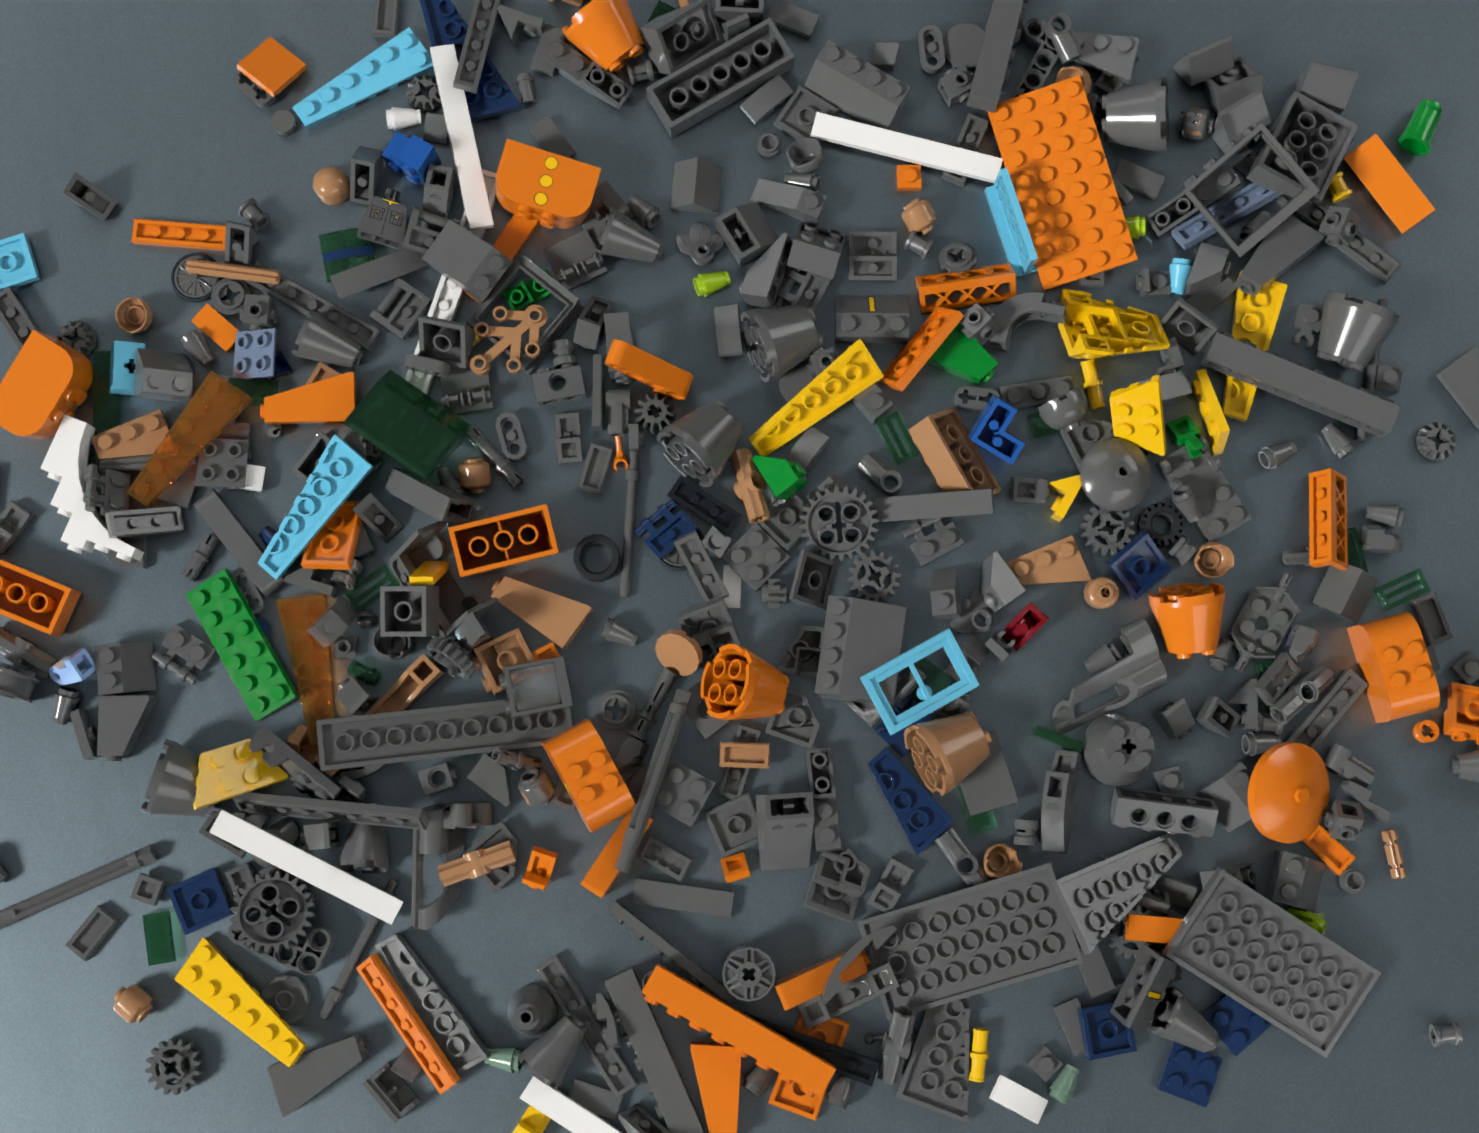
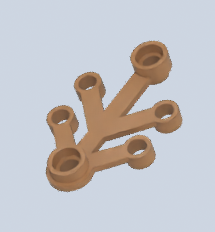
M531 305L525 311L506 310L503 306H498L493 310V316L497 322L502 323L506 320L522 321L516 327L488 326L484 322H479L475 325L474 331L479 338H486L488 336L503 338L484 355H476L471 359L470 368L474 374L478 376L486 375L491 368L490 362L510 345V359L507 361L506 367L511 374H518L522 369L520 362L522 335L528 330L529 343L525 346V352L530 358H536L540 355V347L538 345L539 331L548 320L546 310L540 305ZM499 311L505 312L502 318H498L496 315ZM533 313L540 314L537 320L531 319ZM486 327V332L479 334L478 329ZM532 346H535L537 348V351L534 354H530L528 352L529 348ZM479 360L484 361V365L481 368L475 367L476 362ZM513 362L518 363V368L515 370L510 369V365Z

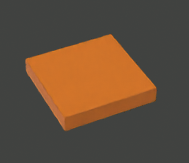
M269 37L237 64V69L272 97H275L306 70V64L272 37Z

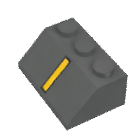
M835 295L834 344H854L859 339L864 344H907L909 339L907 296Z
M1143 944L1110 1012L1124 1026L1144 1032L1146 1026H1149L1153 1021L1154 1011L1158 1003H1161L1165 997V989L1169 981L1177 973L1178 963L1165 956L1162 952Z

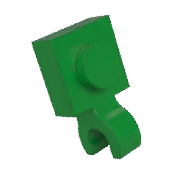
M1188 415L1166 424L1165 430L1178 446L1186 445L1187 452L1192 459L1202 456L1199 450L1204 448V445L1197 438L1200 436L1201 431Z

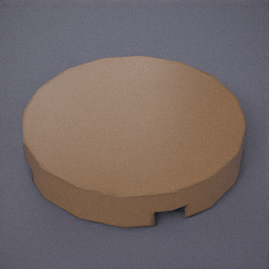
M667 630L657 640L655 646L656 655L660 663L677 675L687 676L693 674L703 660L700 645L693 637L687 636V633L683 630Z

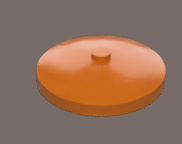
M1283 742L1268 749L1256 763L1248 786V808L1255 827L1266 838L1281 843H1296L1307 838L1320 824L1327 809L1330 793L1327 768L1320 755L1313 748L1305 744Z

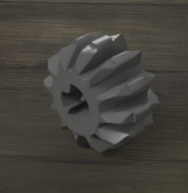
M655 393V398L652 400L650 395L646 394L647 402L639 400L638 404L641 408L634 409V413L640 415L635 419L636 423H643L641 427L643 431L651 427L650 432L652 435L655 434L656 428H659L661 432L664 429L663 425L671 424L672 422L668 419L676 418V414L670 412L675 408L674 404H667L669 401L667 396L663 397L660 401L659 393ZM655 409L659 412V417L655 418L651 410Z

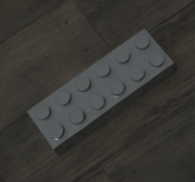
M769 17L646 88L647 99L672 138L760 88L778 74L781 76L793 69L795 56Z

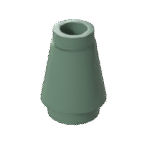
M517 1047L488 1048L491 1056L484 1060L485 1064L511 1073L522 1069L523 1062L520 1063L518 1056L523 1052L522 1050H518Z
M1066 1064L1065 1068H1063L1049 1087L1051 1089L1049 1096L1066 1105L1069 1100H1073L1080 1070Z

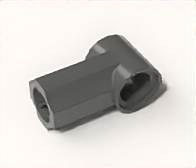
M1057 12L1048 20L1044 31L1046 36L1052 40L1062 64H1067L1082 56L1083 53L1072 31L1071 18L1064 12ZM1053 22L1060 23L1062 30L1055 29Z
M606 388L608 436H629L631 388Z
M872 451L866 454L857 465V468L873 481L884 495L892 497L901 491L902 476L897 471L892 470ZM891 478L896 480L898 485L891 489L886 487L884 482Z
M1334 743L1323 761L1327 770L1367 788L1373 782L1376 771L1354 758V754L1351 751Z

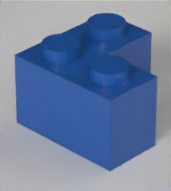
M396 131L382 153L387 168L395 173H398V171L406 174L405 177L416 185L419 182L425 185L429 164H441L433 145L415 135L408 138Z
M993 394L968 433V438L1011 465L1025 445L1020 438L1006 431L1018 410Z

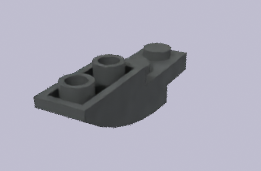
M554 34L539 54L541 58L557 68L559 74L593 96L620 109L633 90L632 87L610 71H605L594 60L591 62Z
M1227 163L1215 171L1193 192L1208 208L1219 201L1221 197L1241 185V181ZM1181 192L1145 218L1157 236L1160 237L1201 212Z
M831 748L806 750L809 792H813V830L816 852L841 850Z
M1055 750L1052 770L1046 771L1041 809V842L1043 851L1067 854L1077 807L1073 804L1082 759V754L1079 752Z

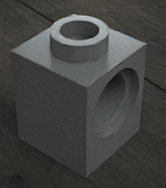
M449 762L417 771L424 796L457 787L458 773L455 766H451ZM438 771H442L446 777L445 782L440 786L434 782V775Z

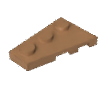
M161 409L90 437L100 460L179 452Z
M1073 535L1005 562L1022 586L1087 582L1092 580Z

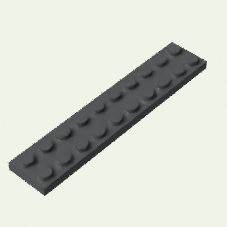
M558 694L516 698L518 710L559 703ZM504 700L316 720L321 771L486 753L493 752L496 747L505 750L542 746L541 743L572 726L571 708L511 719V714H506Z

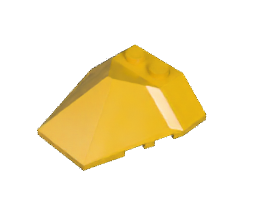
M1062 289L1060 303L1066 306L1068 317L1066 324L1058 323V328L1069 357L1095 359L1169 348L1170 343L1156 314L1131 306L1123 309L1114 306V301L1106 299L1105 302L1092 299V294L1088 292Z

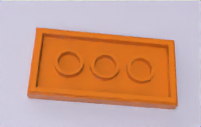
M940 306L936 307L883 371L884 377L878 380V382L885 387L902 392L962 320L964 315L959 310Z
M800 1012L794 1030L842 1047L850 1022L834 1017L808 1029ZM777 1075L768 1103L816 1121L828 1085L821 1097L817 1094L811 1097L800 1090V1084L794 1081L789 1084Z

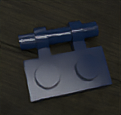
M672 499L665 505L662 503L658 506V510L648 519L645 517L640 521L641 525L634 529L639 537L643 536L646 532L650 534L644 542L660 561L676 549L675 539L694 530L698 531L695 524L682 510L676 515L671 513L677 507V504ZM665 518L667 522L657 530L654 526Z

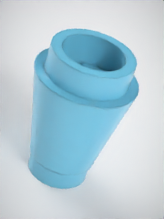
M1173 258L1172 264H1169L1171 293L1184 295L1186 282L1192 269V260Z

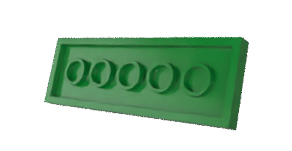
M223 569L185 594L255 722L265 719L299 697L229 569Z

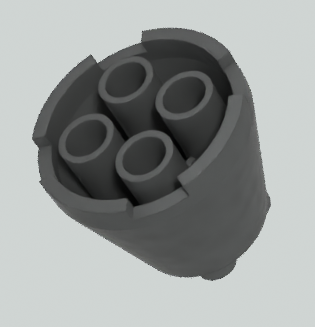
M1167 77L1151 79L1110 92L1107 95H1102V110H1104L1102 133H1104V141L1154 152H1168L1169 108Z
M1328 291L1323 305L1316 357L1326 361L1337 362L1336 365L1343 368H1352L1363 372L1364 368L1396 326L1400 316L1396 315V312L1373 302L1353 297L1348 298L1347 294Z
M798 305L751 309L743 312L740 316L741 321H745L742 337L752 365H756L761 370L760 378L764 382L779 378L810 357L819 346L823 345L822 336L819 331H816L814 325L816 319L811 308L806 309L804 306Z
M719 400L715 403L706 402L667 425L657 435V441L662 442L665 447L662 453L667 460L686 478L691 476L699 480V484L702 487H711L718 480L742 436L741 431L744 429L742 422L733 418L727 412L728 409L725 404Z
M1110 712L1094 719L1083 732L1080 741L1081 760L1088 772L1099 782L1114 787L1128 786L1140 781L1148 774L1154 764L1156 744L1151 730L1141 719L1125 712ZM1122 745L1132 747V750L1127 752L1125 749H1122Z
M166 739L162 748L167 750L166 754H160L145 794V798H148L149 802L144 801L140 812L151 815L205 817L206 813L211 814L214 804L196 810L193 808L197 789L196 779L199 773V755L175 741Z

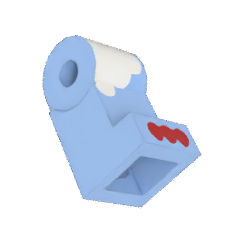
M82 648L70 657L65 656L49 668V675L57 684L67 685L83 681L97 669L87 650Z

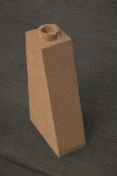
M506 576L503 580L498 579L491 589L493 592L492 598L497 597L500 604L564 650L594 611L586 604Z

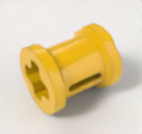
M1342 171L1334 174L1328 187L1333 196V204L1353 194L1352 189H1348L1342 178L1344 175Z

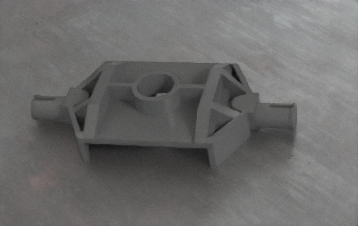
M1284 573L1281 581L1275 587L1252 588L1228 634L1240 652V658L1234 667L1239 672L1244 673L1249 661L1252 659H1274L1276 657L1275 653L1295 615L1300 612L1289 593H1287V589L1294 579L1293 576ZM1258 617L1266 619L1267 628L1265 630H1259L1256 627L1255 622Z

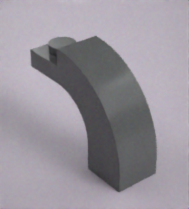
M1040 292L1016 295L1003 302L993 311L996 316L994 321L1000 330L984 346L1008 351L1015 330L1030 320H1044L1066 324L1068 317L1066 306L1055 301L1047 303L1045 294Z

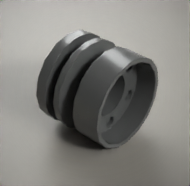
M743 944L731 950L725 958L722 976L724 985L731 995L738 1000L750 1002L759 1000L769 993L774 985L776 972L773 959L768 951L759 945ZM744 968L748 970L751 968L755 969L753 979L750 977L743 978Z

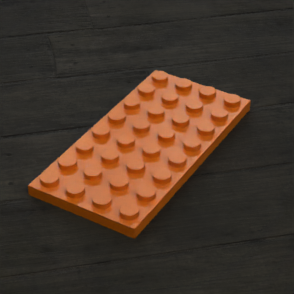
M1080 75L1005 100L1002 105L997 104L995 113L987 111L1004 167L1008 169L1038 257L1035 264L1043 291L1138 260Z

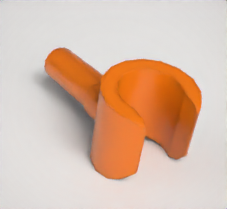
M615 435L616 456L614 458V469L617 471V463L622 461L625 463L627 470L628 458L622 450L621 435Z

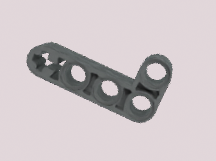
M1031 18L1024 26L1021 40L1024 45L1035 50L1036 54L1015 89L1012 98L1042 88L1060 58L1055 47L1049 43L1052 40L1046 36L1044 31L1047 22L1042 19ZM1029 30H1035L1039 35H1031ZM1038 61H1045L1048 66L1043 67L1039 65ZM1027 81H1034L1037 86H1029Z
M238 923L231 924L228 930L229 939L233 943L255 952V944L247 948L245 945L248 939L240 941L238 937L242 932L235 933L233 931V928ZM320 927L310 932L305 944L300 943L296 945L293 941L290 943V947L293 950L291 959L284 956V946L281 947L280 954H277L275 949L272 948L270 954L267 955L264 947L257 954L301 974L312 975L324 967L336 937L334 931L329 927ZM271 929L269 930L270 936H277L279 934ZM319 932L324 933L327 937V942L324 946L317 942L316 937ZM308 956H312L316 960V967L314 969H310L306 965V958Z

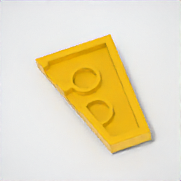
M1206 369L1197 370L1192 381V392L1197 397L1212 454L1216 456L1223 454L1230 429Z

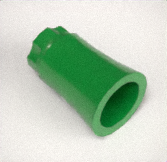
M1427 99L1419 102L1408 125L1397 140V145L1401 150L1415 156H1424L1430 153L1432 140L1441 118V104Z

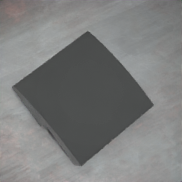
M848 231V280L897 281V232Z

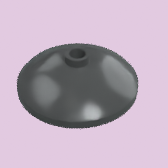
M1109 438L1096 443L1086 452L1080 466V481L1085 494L1094 504L1102 509L1118 512L1131 509L1143 501L1151 486L1152 471L1146 455L1137 445L1125 439ZM1120 468L1124 469V476L1119 473Z

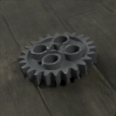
M835 482L834 489H830L825 484L824 492L817 488L815 489L816 497L808 495L810 504H802V508L806 512L799 513V518L802 519L799 522V528L803 529L801 537H807L805 545L813 544V553L820 549L821 557L828 553L830 554L831 561L835 555H839L840 561H843L845 554L850 559H853L854 551L861 555L862 546L867 549L870 548L868 540L875 541V535L872 532H878V525L874 523L879 522V517L874 515L877 513V507L871 506L873 504L872 498L864 500L866 491L857 494L858 489L856 485L851 490H848L846 482L843 488H839L838 483ZM836 502L840 503L842 526L841 542H839L837 538L835 511ZM850 505L857 508L856 511L852 513H847L844 511V509ZM825 507L832 510L827 515H823L819 511ZM855 529L858 533L854 536H849L846 534V531ZM824 531L833 532V536L825 538L821 534Z
M266 871L265 879L255 875L256 883L253 884L247 880L246 883L249 888L247 890L239 888L238 890L242 897L233 898L238 904L237 907L230 908L233 913L237 914V916L230 918L232 923H238L233 928V931L235 933L242 932L238 937L240 941L248 939L245 945L247 948L255 944L256 953H259L263 947L267 955L270 954L272 948L275 949L277 954H280L282 946L290 951V943L292 941L296 945L300 944L297 938L299 935L307 937V934L303 931L304 928H312V925L307 920L315 918V915L308 910L314 908L315 904L307 901L313 896L311 893L303 894L307 886L303 884L298 887L299 878L296 877L290 881L291 875L289 873H286L283 878H281L279 871H276L274 877H271L270 873ZM268 890H276L277 895L273 900L266 901L264 899ZM258 899L270 909H276L280 916L291 922V926L285 925L273 915L270 916L265 909L255 904L254 901ZM297 904V910L294 914H285L286 906ZM259 910L261 912L259 920L250 922V913ZM273 925H281V932L277 936L269 935V930Z

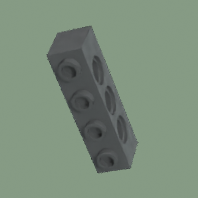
M1115 787L1110 817L1112 824L1120 828L1136 827L1149 832L1159 830L1166 831L1172 835L1183 833L1191 834L1197 838H1204L1205 836L1213 837L1219 809L1215 800L1210 798ZM1136 809H1143L1140 813H1134ZM1162 812H1168L1165 816H1158ZM1187 815H1193L1190 819H1183Z

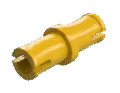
M1096 359L1080 362L1085 380L1083 387L1087 389L1090 410L1106 407L1101 388L1103 381L1099 379Z
M973 1028L972 1049L969 1050L971 1060L968 1080L974 1082H984L986 1059H989V1053L987 1052L989 1030L985 1028Z

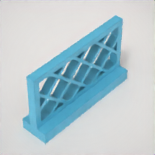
M1006 167L1000 169L994 185L986 187L984 192L1008 262L1011 263L1016 273V279L1038 272L1035 264L1038 257Z

